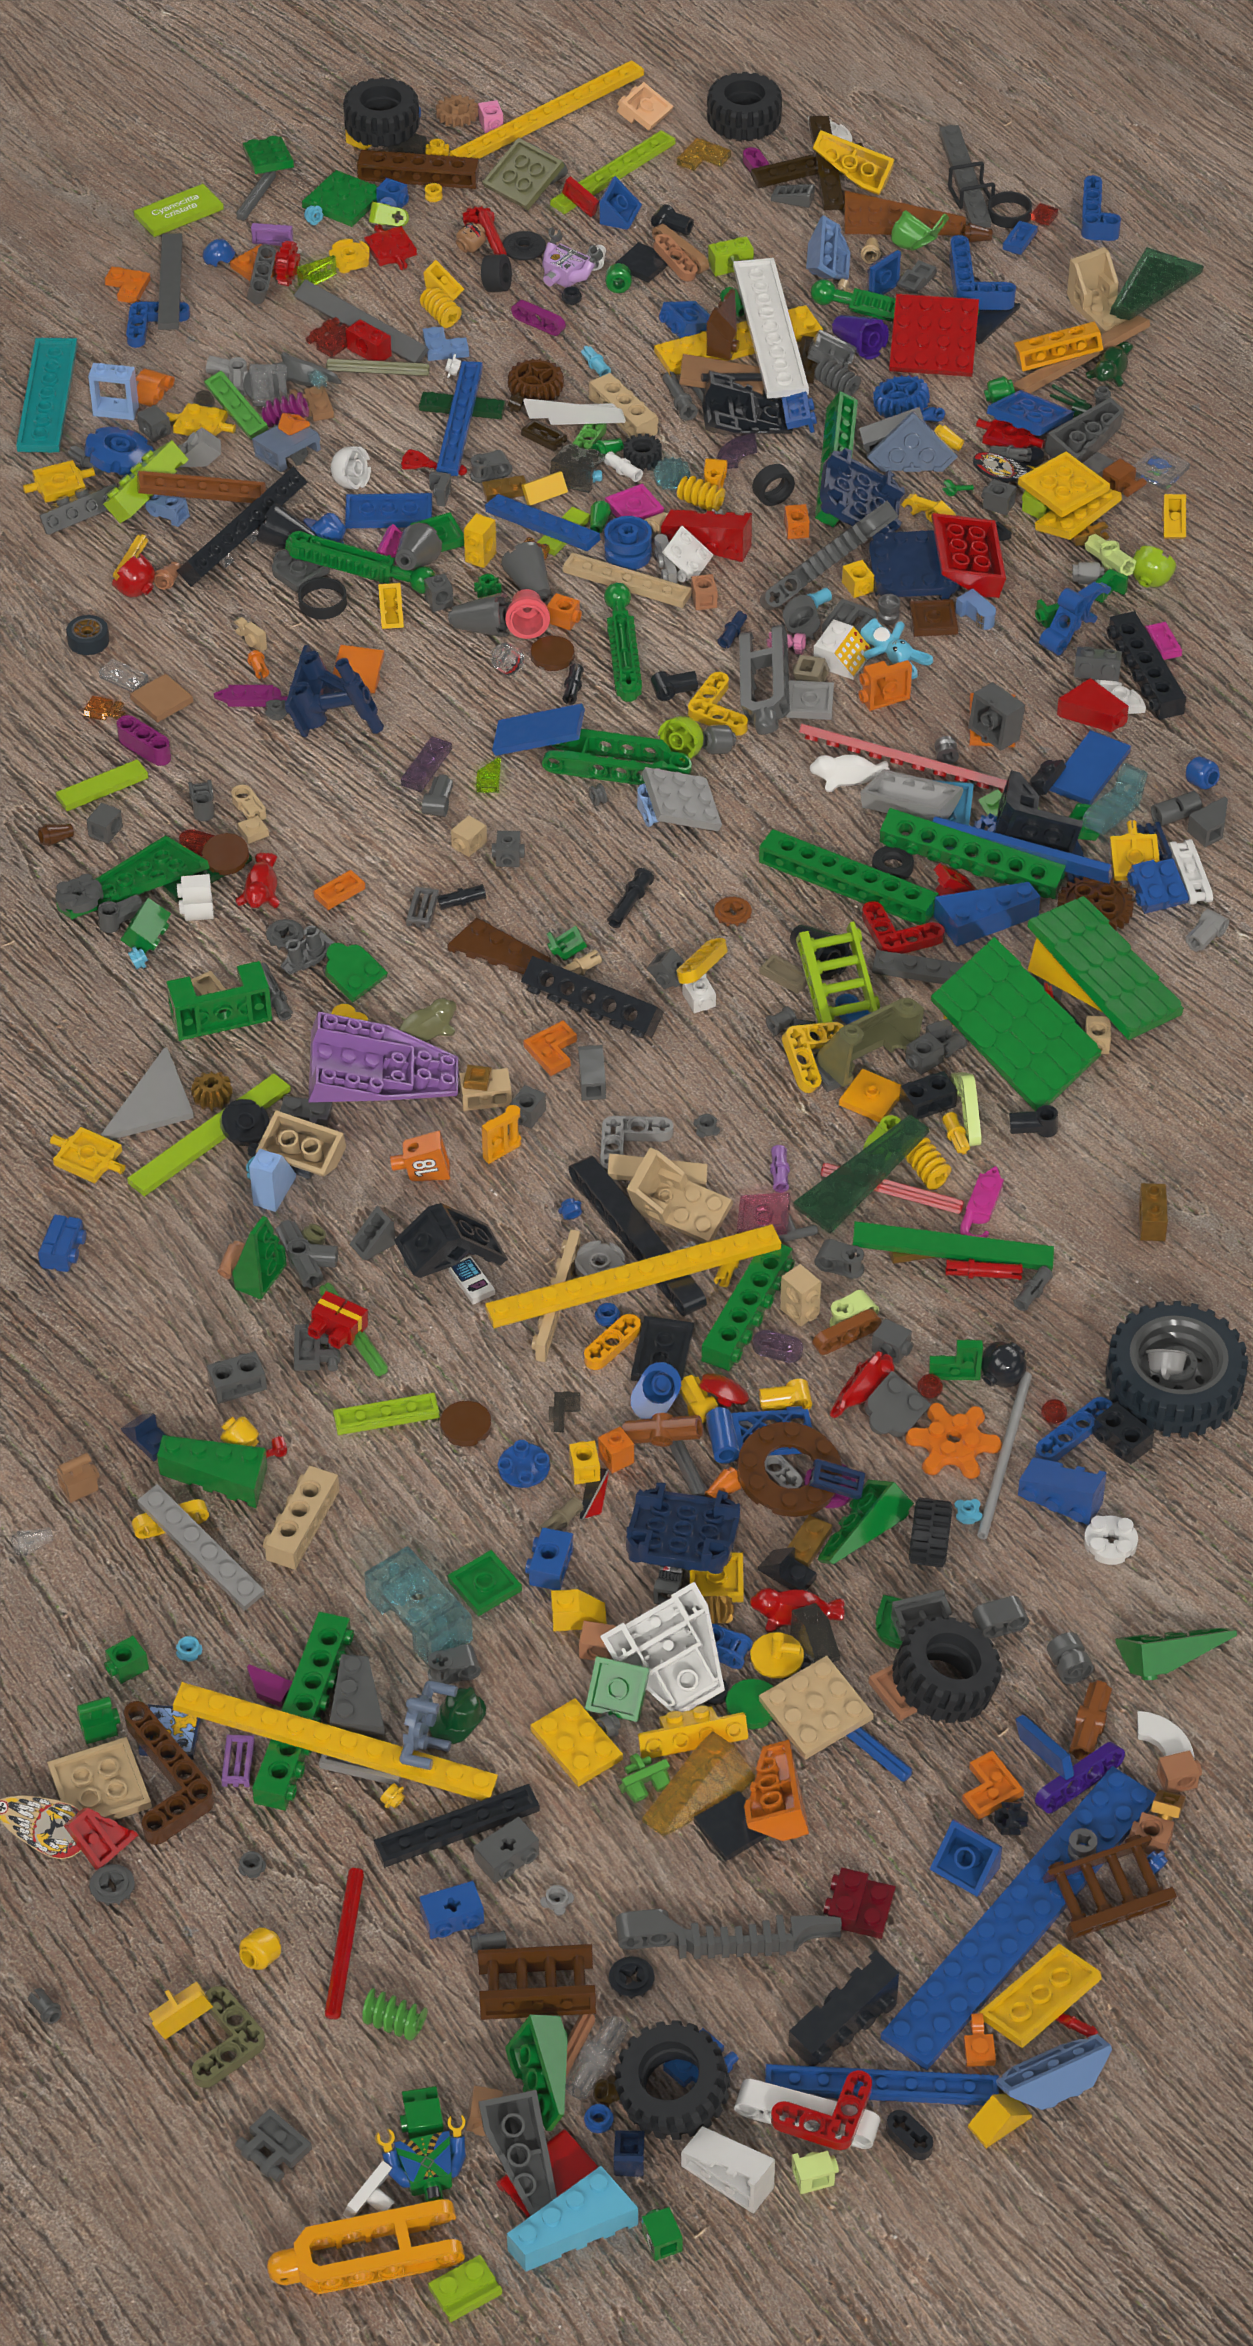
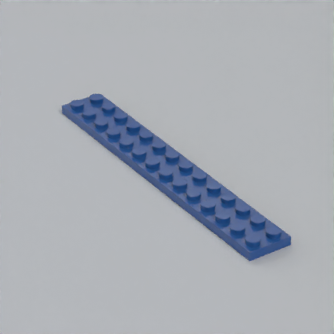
M1112 1766L881 2032V2040L928 2071L969 2023L971 2014H975L981 2009L1067 1908L1057 1881L1054 1880L1044 1884L1042 1878L1050 1865L1063 1861L1064 1864L1073 1862L1068 1855L1071 1833L1080 1828L1091 1830L1097 1837L1096 1853L1119 1846L1130 1834L1133 1822H1139L1142 1812L1148 1813L1152 1808L1156 1793ZM1103 1864L1092 1867L1095 1874ZM1082 1871L1067 1876L1075 1897L1087 1884Z

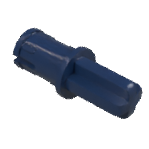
M738 611L732 621L726 623L724 632L718 638V644L722 648H729L734 639L741 633V627L747 619V615L742 611Z

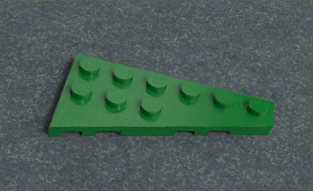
M165 835L95 879L100 882L104 894L103 899L100 897L95 908L83 913H73L69 909H66V912H64L56 903L57 909L70 919H74L98 910L99 905L103 902H120L131 896L139 895L181 879V876H190L209 869V864L206 859Z

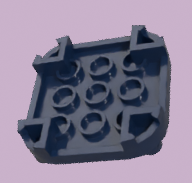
M844 448L843 451L834 450L823 465L820 487V500L822 502L820 508L824 513L832 514L843 523L853 526L888 500L899 516L900 499L905 494L904 487L900 488L893 479L894 473L888 470L884 475L852 459V450ZM897 517L877 533L896 532L901 526L902 521L898 520L899 517Z
M934 530L876 533L873 535L869 546V561L871 571L874 574L873 591L876 596L893 594L897 597L940 595V599L945 600L949 599V596L957 591L960 592L959 584L941 574Z
M656 1483V1488L645 1491L639 1489L636 1494L635 1506L629 1527L626 1529L628 1559L635 1563L644 1562L658 1566L709 1571L712 1574H720L732 1557L739 1529L740 1503L736 1504L728 1499L727 1492L719 1490L716 1498L668 1492L666 1491V1483Z

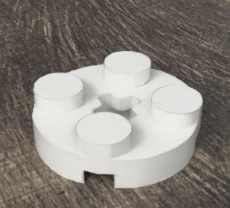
M1117 1516L1093 1517L1085 1531L1084 1546L1088 1553L1090 1551L1095 1556V1560L1103 1564L1117 1565L1125 1562V1558H1128L1130 1555L1132 1557L1137 1549L1138 1534L1133 1527V1522L1128 1518ZM1114 1537L1117 1540H1114V1543H1108V1539L1105 1538Z

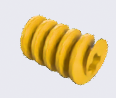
M428 288L421 294V306L443 328L452 327L462 315L461 308L442 289Z
M692 475L689 479L687 476L681 479L677 488V497L680 500H685L687 503H692L694 506H699L701 509H706L707 511L715 509V511H718L724 502L726 491L724 488L718 490L717 485L711 487L710 482L704 483L702 479L697 480Z
M928 1137L912 1139L903 1146L901 1150L902 1155L911 1164V1167L929 1190L934 1191L946 1182L947 1177L951 1173V1166L946 1164V1160L941 1157L939 1151H936V1147L931 1144Z

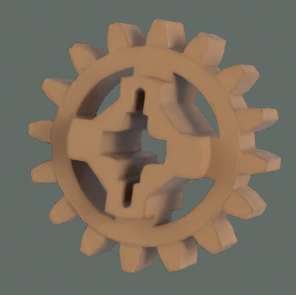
M461 94L458 96L451 95V98L444 97V101L439 100V105H436V118L439 119L440 123L445 122V126L452 124L453 127L459 125L463 127L465 123L471 125V121L475 122L476 117H478V103H475V99L469 100V96L463 98Z

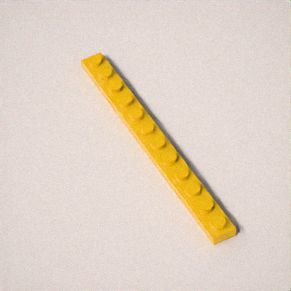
M631 60L450 151V156L480 159L514 142L518 137L521 138L644 76V68Z
M773 1224L488 1302L485 1303V1310L494 1329L781 1249V1241Z
M184 1682L181 1683L173 1703L174 1711L480 1801L492 1797L498 1778L497 1774L416 1750L413 1751L412 1755L433 1759L431 1770L404 1765L399 1760L403 1749L402 1746Z

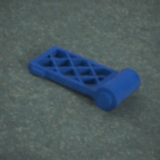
M796 1406L777 1411L731 1413L726 1408H713L707 1413L706 1422L714 1459L721 1464L735 1461L739 1457L741 1447L746 1439L758 1428L766 1426L767 1424L764 1423L766 1420L790 1422L792 1419L803 1418V1425L812 1428L808 1409ZM748 1421L753 1426L747 1430L739 1425V1422ZM782 1447L774 1450L768 1456L802 1453L793 1447L791 1449Z

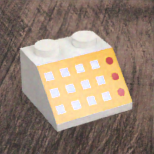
M833 619L814 645V657L825 658L830 672L854 680L868 660L864 658V652L872 648L854 626Z

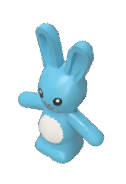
M876 618L870 620L861 629L860 635L868 644L874 647L864 652V658L871 659L886 652L888 659L894 664L909 660V662L912 660L922 665H931L933 663V657L930 654L915 650L908 642L899 639L905 626L903 622H897L892 634ZM911 663V679L913 680L917 678L918 672L917 668Z

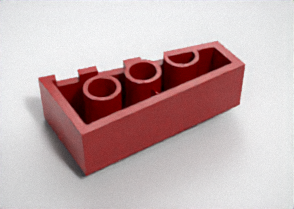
M670 510L661 525V534L667 536L668 542L671 541L678 529L683 526L713 555L739 562L744 561L752 544V513L736 515L735 512H727L724 515L715 514V511H707L705 514H701L694 510Z

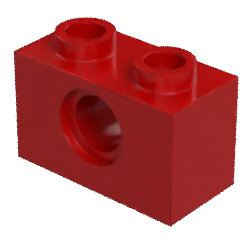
M361 319L346 329L348 350L369 361H385L392 356L391 336Z

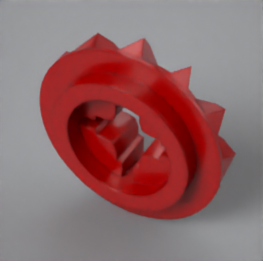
M474 206L473 209L468 208L463 213V223L465 225L467 223L481 225L478 214L485 210L489 212L494 223V212L490 208L484 209L483 206Z

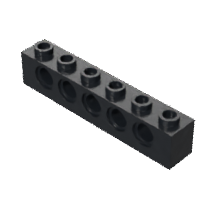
M1132 611L1110 616L1107 635L1109 639L1113 640L1116 651H1122L1126 668L1130 669L1134 682H1137L1140 686L1142 696L1147 698L1151 711L1155 712L1159 720L1184 714L1186 696L1136 612Z
M535 956L531 957L521 979V982L527 986L526 990L532 994L539 996L540 992L548 995L547 999L554 1003L560 1004L561 1001L568 1003L567 1007L581 1013V1010L589 1012V1017L598 1021H602L603 1018L610 1021L609 1025L620 1030L623 1027L631 1029L630 1033L642 1039L644 1035L653 1038L664 1013L657 1006ZM550 977H554L552 985L546 987V981ZM570 986H574L573 993L566 995L567 989ZM595 994V1000L587 1004L588 997ZM616 1003L615 1010L608 1012L609 1005ZM637 1011V1017L633 1021H629V1015Z

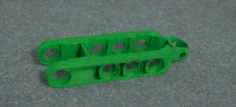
M582 728L579 740L552 745L556 749L564 750V752L550 750L544 754L542 761L543 768L551 773L634 785L645 783L643 776L638 773L643 771L645 767L688 775L692 771L690 758L683 753L672 752L669 746L661 739ZM600 742H608L611 744V746H603ZM622 745H630L633 749H625ZM645 748H652V749H654L656 752H655V753L647 752V751L645 750ZM613 757H614V758H621V759H629V760H631V761L613 759ZM551 758L556 759V760H558L560 763H558V764L552 763V762L549 761V759H551ZM636 761L650 762V763H653V764L641 763V762H636ZM593 765H601L604 769L598 770ZM616 768H623L626 770V773H620Z

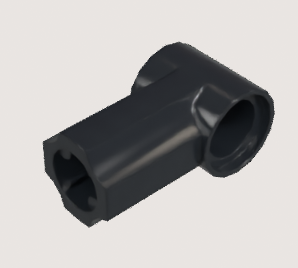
M664 204L651 217V224L653 227L665 224L671 230L689 235L694 226V219L676 213L672 206Z
M660 671L655 673L650 680L656 697L660 701H668L677 693L698 690L695 671L674 675Z
M1043 1105L1032 1112L1009 1113L1011 1134L1038 1133L1040 1136L1048 1138L1056 1135L1058 1132V1111L1051 1105Z

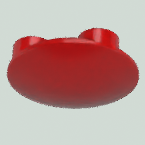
M707 1373L702 1376L699 1387L717 1396V1401L720 1404L731 1407L732 1403L745 1405L748 1402V1393L734 1380L713 1373Z

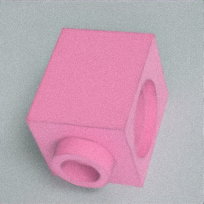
M497 100L478 103L479 121L484 133H488L503 125V112Z

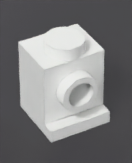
M706 973L696 982L682 984V994L693 1013L716 1007V993L706 978Z

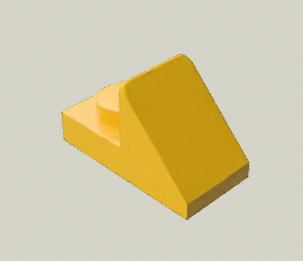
M436 259L423 272L426 289L440 288L452 301L464 290Z
M1164 494L1162 509L1163 539L1186 538V494Z

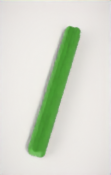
M331 1283L320 1286L321 1296L326 1291L339 1296ZM359 1331L353 1343L376 1376L380 1377L388 1372L387 1364L365 1332Z

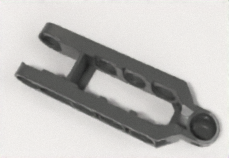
M783 624L771 627L772 647L754 651L752 642L754 637L751 631L739 634L740 703L744 714L748 718V722L754 724L759 735L776 731L779 728V719L784 718L790 712L788 638ZM772 666L773 696L767 700L757 702L755 697L757 686L754 680L756 670Z

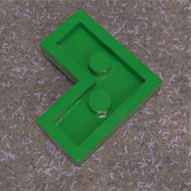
M957 1340L955 1356H930L929 1380H980L983 1340Z

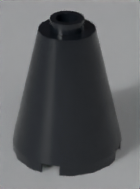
M274 503L265 515L267 517L265 524L261 523L257 541L264 545L285 549L286 540L295 531H302L314 536L317 535L282 505Z
M801 924L792 930L790 942L799 953L796 938L800 932L809 931L810 938L813 937L814 940L838 934ZM850 942L816 949V952H814L816 960L823 962L852 956L849 946ZM847 966L822 971V974H820L821 979H834L832 976L837 973L839 975L842 974Z

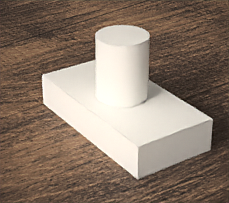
M382 2161L348 2203L343 2216L346 2218L356 2217L367 2203L378 2212L390 2210L395 2201L379 2188L387 2179L392 2167Z

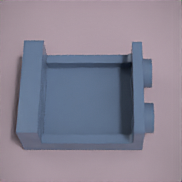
M277 425L252 438L255 457L279 472L287 469L286 457L307 446L316 452L321 450L318 432L309 427L293 435H287L278 429Z

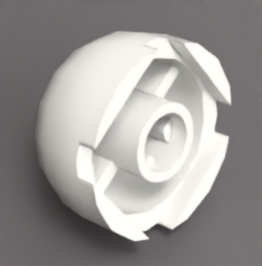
M353 446L344 447L335 453L330 468L332 477L338 485L346 489H358L359 487L363 488L366 486L371 474V467L367 466V460H370L366 450L362 447Z

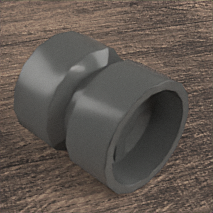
M1067 1632L1061 1634L1047 1645V1652L1054 1665H1057L1056 1670L1063 1683H1078L1086 1679L1093 1672L1094 1666L1089 1655L1085 1652V1647L1077 1633Z

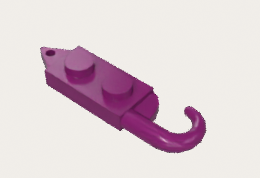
M229 685L228 688L214 693V698L227 703L228 707H267L266 702L269 700L286 701L288 697L282 696L280 689L273 685Z

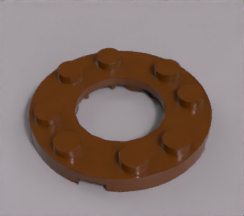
M795 1422L773 1423L753 1432L741 1447L737 1462V1475L742 1489L755 1504L758 1505L760 1503L777 1515L800 1517L816 1513L831 1502L836 1493L812 1487L809 1484L800 1488H785L773 1482L765 1471L767 1456L774 1452V1450L782 1447L796 1448L800 1453L810 1456L813 1462L816 1459L842 1466L838 1451L826 1436L809 1426ZM820 1469V1472L842 1477L841 1474Z

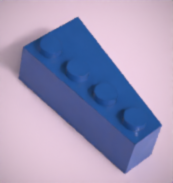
M1030 882L935 897L934 917L944 927L947 935L958 947L1037 917L1039 915L1041 897Z

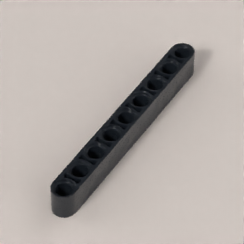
M589 1156L569 1166V1173L574 1183L637 1261L671 1252L593 1156ZM690 1275L656 1283L657 1287L683 1317L707 1305L703 1291Z

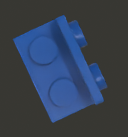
M804 391L782 397L787 429L809 425L810 432L814 433V424H817L816 414L813 411L815 407L813 399L808 398L807 392Z

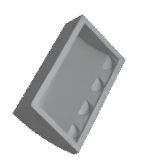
M883 769L860 793L863 808L888 813L889 808L933 821L934 817L943 819L950 817L962 796L963 787Z

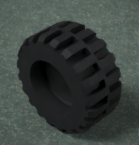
M735 72L729 76L725 75L721 79H717L708 90L707 120L711 128L720 136L724 135L725 138L730 140L736 139V141L763 139L764 136H769L781 123V90L767 76H760L754 72L752 74L748 72L737 74Z
M379 77V79L371 78L365 82L361 81L357 86L351 87L343 100L345 129L355 141L361 142L363 145H372L377 148L379 146H384L385 148L390 147V145H400L402 141H408L419 128L418 95L410 85H406L401 80L396 81L394 78L385 79V77Z
M933 1617L931 1621L929 1619L920 1621L918 1625H914L908 1631L893 1661L892 1676L895 1685H897V1691L901 1697L904 1696L906 1698L905 1703L910 1708L913 1706L920 1715L924 1716L926 1714L931 1717V1720L937 1722L940 1719L945 1720V1723H955L956 1720L959 1722L968 1721L970 1717L975 1718L981 1714L982 1710L986 1709L1000 1682L1002 1664L999 1661L1000 1656L997 1649H993V1642L989 1637L985 1638L983 1631L979 1628L974 1629L969 1626L970 1623L964 1620L958 1622L956 1618L947 1617L946 1619ZM929 1660L944 1661L953 1665L963 1674L965 1679H952L942 1675L933 1668Z
M672 2020L671 2025H665L664 2021L656 2022V2027L649 2030L648 2026L641 2029V2035L638 2038L632 2036L627 2041L629 2048L628 2050H621L618 2056L621 2063L616 2064L615 2067L617 2078L615 2081L616 2090L629 2119L634 2125L638 2124L641 2131H645L646 2134H650L653 2131L655 2137L659 2139H665L666 2135H671L672 2140H681L682 2134L688 2133L689 2137L696 2135V2130L700 2127L709 2128L712 2125L710 2119L713 2116L719 2118L723 2112L721 2103L726 2104L729 2098L727 2089L730 2087V2077L717 2042L713 2041L711 2035L705 2030L699 2032L697 2025L687 2023V2026L684 2027L679 2020ZM679 2059L697 2066L699 2070L698 2080L686 2095L674 2100H660L648 2094L646 2089L647 2081L652 2072L661 2064Z

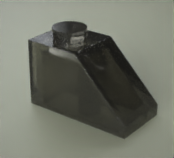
M814 1603L792 1610L790 1635L800 1642L804 1653L811 1662L815 1663L825 1656H828L832 1663L839 1661L840 1654L830 1621L819 1606Z

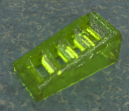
M334 255L297 267L298 284L300 286L305 279L318 285L337 274L336 257Z

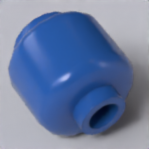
M1198 756L1188 763L1185 776L1190 784L1207 790L1219 781V767L1215 762Z

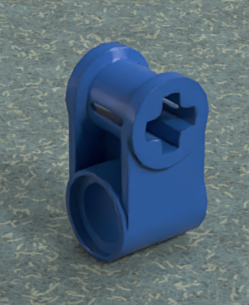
M712 1624L719 1662L733 1669H741L745 1663L744 1657L747 1651L751 1650L753 1641L745 1634L731 1631L718 1624Z

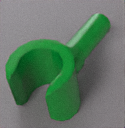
M947 479L944 481L947 488H942L948 496H954L957 491L973 490L974 486L955 485L952 480Z

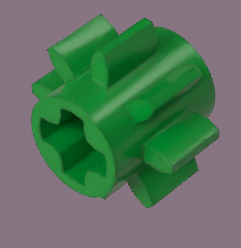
M484 574L478 577V582L474 583V592H477L478 598H483L501 593L502 585L499 583L498 577L495 578L492 574Z

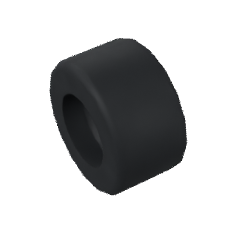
M505 254L486 255L482 260L481 280L487 292L508 291L511 286L512 267L509 258Z

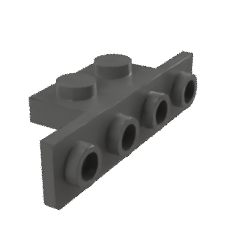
M116 483L97 491L82 488L75 491L76 495L63 496L56 499L57 503L50 505L52 510L39 515L45 533L50 535L107 511L108 509L103 503L109 498L107 494L117 487Z

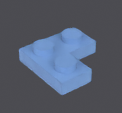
M443 327L423 329L424 343L429 349L427 352L428 361L452 359L454 354H456L455 358L469 357L466 337L446 339Z

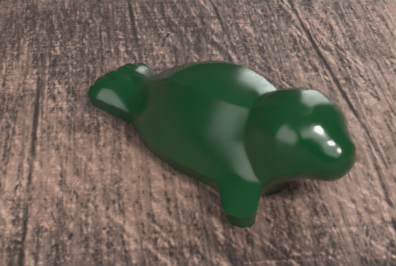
M1122 342L1117 346L1109 347L1101 355L1095 368L1086 372V377L1088 379L1097 378L1100 382H1114L1118 387H1122L1124 383L1122 374L1127 368V355L1132 351L1133 345L1129 342Z

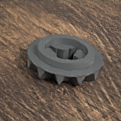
M289 919L278 920L272 923L266 931V937L270 945L277 946L278 950L286 947L287 941L291 939H297L298 942H301L304 936V929L301 924ZM288 931H289V936H286L285 938H282V936H284L285 934H287Z
M110 1864L99 1868L92 1875L89 1887L91 1895L95 1897L97 1903L101 1901L107 1906L110 1903L120 1905L122 1900L130 1898L131 1892L135 1890V1881L129 1869L122 1865ZM110 1878L116 1885L117 1889L115 1892L108 1888Z

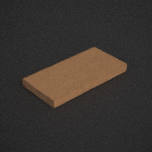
M683 354L679 384L705 389L706 382L701 381V374L708 373L709 370L718 373H760L758 366ZM763 381L736 382L745 387L749 384L753 386V391L763 395Z

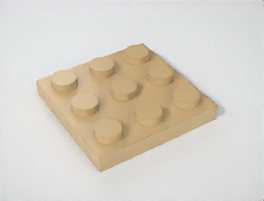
M828 1656L821 1658L759 1695V1702L805 1760L873 1720V1712Z
M127 1737L47 1762L60 1801L72 1804L80 1810L90 1808L105 1818L117 1820L152 1808L151 1800Z

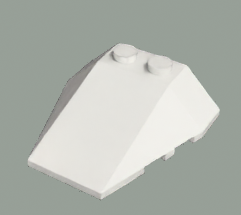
M695 1582L672 1594V1598L629 1623H622L600 1636L614 1660L651 1668L646 1690L671 1712L690 1711L725 1691L709 1607Z

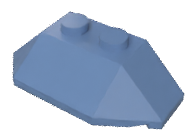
M824 215L820 218L808 242L806 269L823 279L847 280L849 278L851 252L844 236L841 234L840 225Z
M1098 2034L1089 2036L1088 2039H1078L1064 2043L1011 2067L1002 2077L996 2080V2083L1007 2095L1041 2110L1052 2108L1059 2102L1070 2097L1079 2096L1083 2091L1093 2087L1112 2048Z

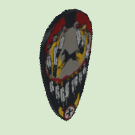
M989 452L977 453L973 458V465L979 472L1004 483L1018 482L1019 477L1035 469V467L1027 463Z

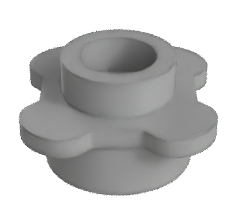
M553 1885L547 1890L546 1897L541 1898L540 1903L543 1908L553 1910L556 1915H563L568 1904L573 1903L574 1895L563 1886Z

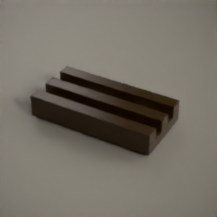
M533 419L521 429L522 436L553 452L557 450V447L560 448L562 446V442H567L566 434L536 419Z

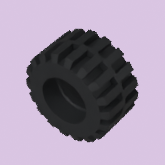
M919 1497L915 1502L909 1550V1561L911 1564L941 1568L945 1565L953 1509L951 1501Z

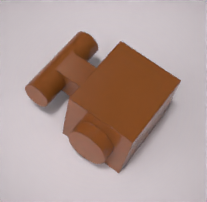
M1121 458L1103 469L1102 478L1110 483V489L1121 492L1126 497L1131 496L1147 484L1144 478L1136 481V468Z

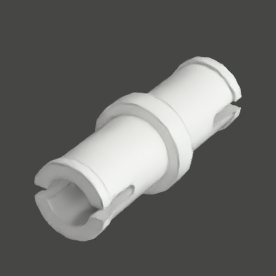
M608 452L605 455L604 463L614 468L619 475H625L634 482H638L642 478L643 471L633 466L628 459L620 458L613 452Z

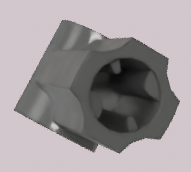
M439 774L438 777L433 779L429 793H425L423 797L422 814L446 817L449 797L453 788V780L449 779L447 775Z
M134 895L117 903L107 901L100 904L98 907L100 930L106 933L116 932L120 928V923L135 916L143 904L141 898L138 895Z

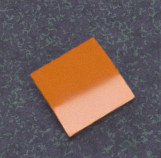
M340 645L336 662L341 658H347L353 671L359 673L365 686L369 688L370 693H375L380 680V669L385 657L384 650ZM334 667L333 674L342 678L336 667Z

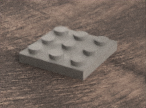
M645 767L642 776L657 821L713 831L720 830L722 823L707 778Z

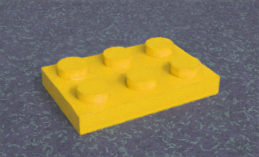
M576 1698L530 1725L531 1732L578 1787L623 1760V1753Z

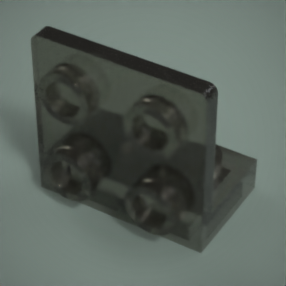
M575 444L565 445L551 460L550 474L562 471L567 488L590 493L592 491L594 470L605 459V454L599 453L596 449L587 450L579 448Z

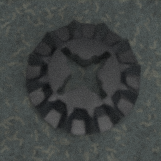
M629 1956L619 1959L612 1965L609 1971V1982L611 1989L615 1990L619 1997L624 1995L632 2000L635 1996L643 1997L648 1990H652L655 1975L652 1966L646 1960ZM637 1972L638 1982L632 1981L627 1985L626 1976L631 1977L633 1974L635 1975Z

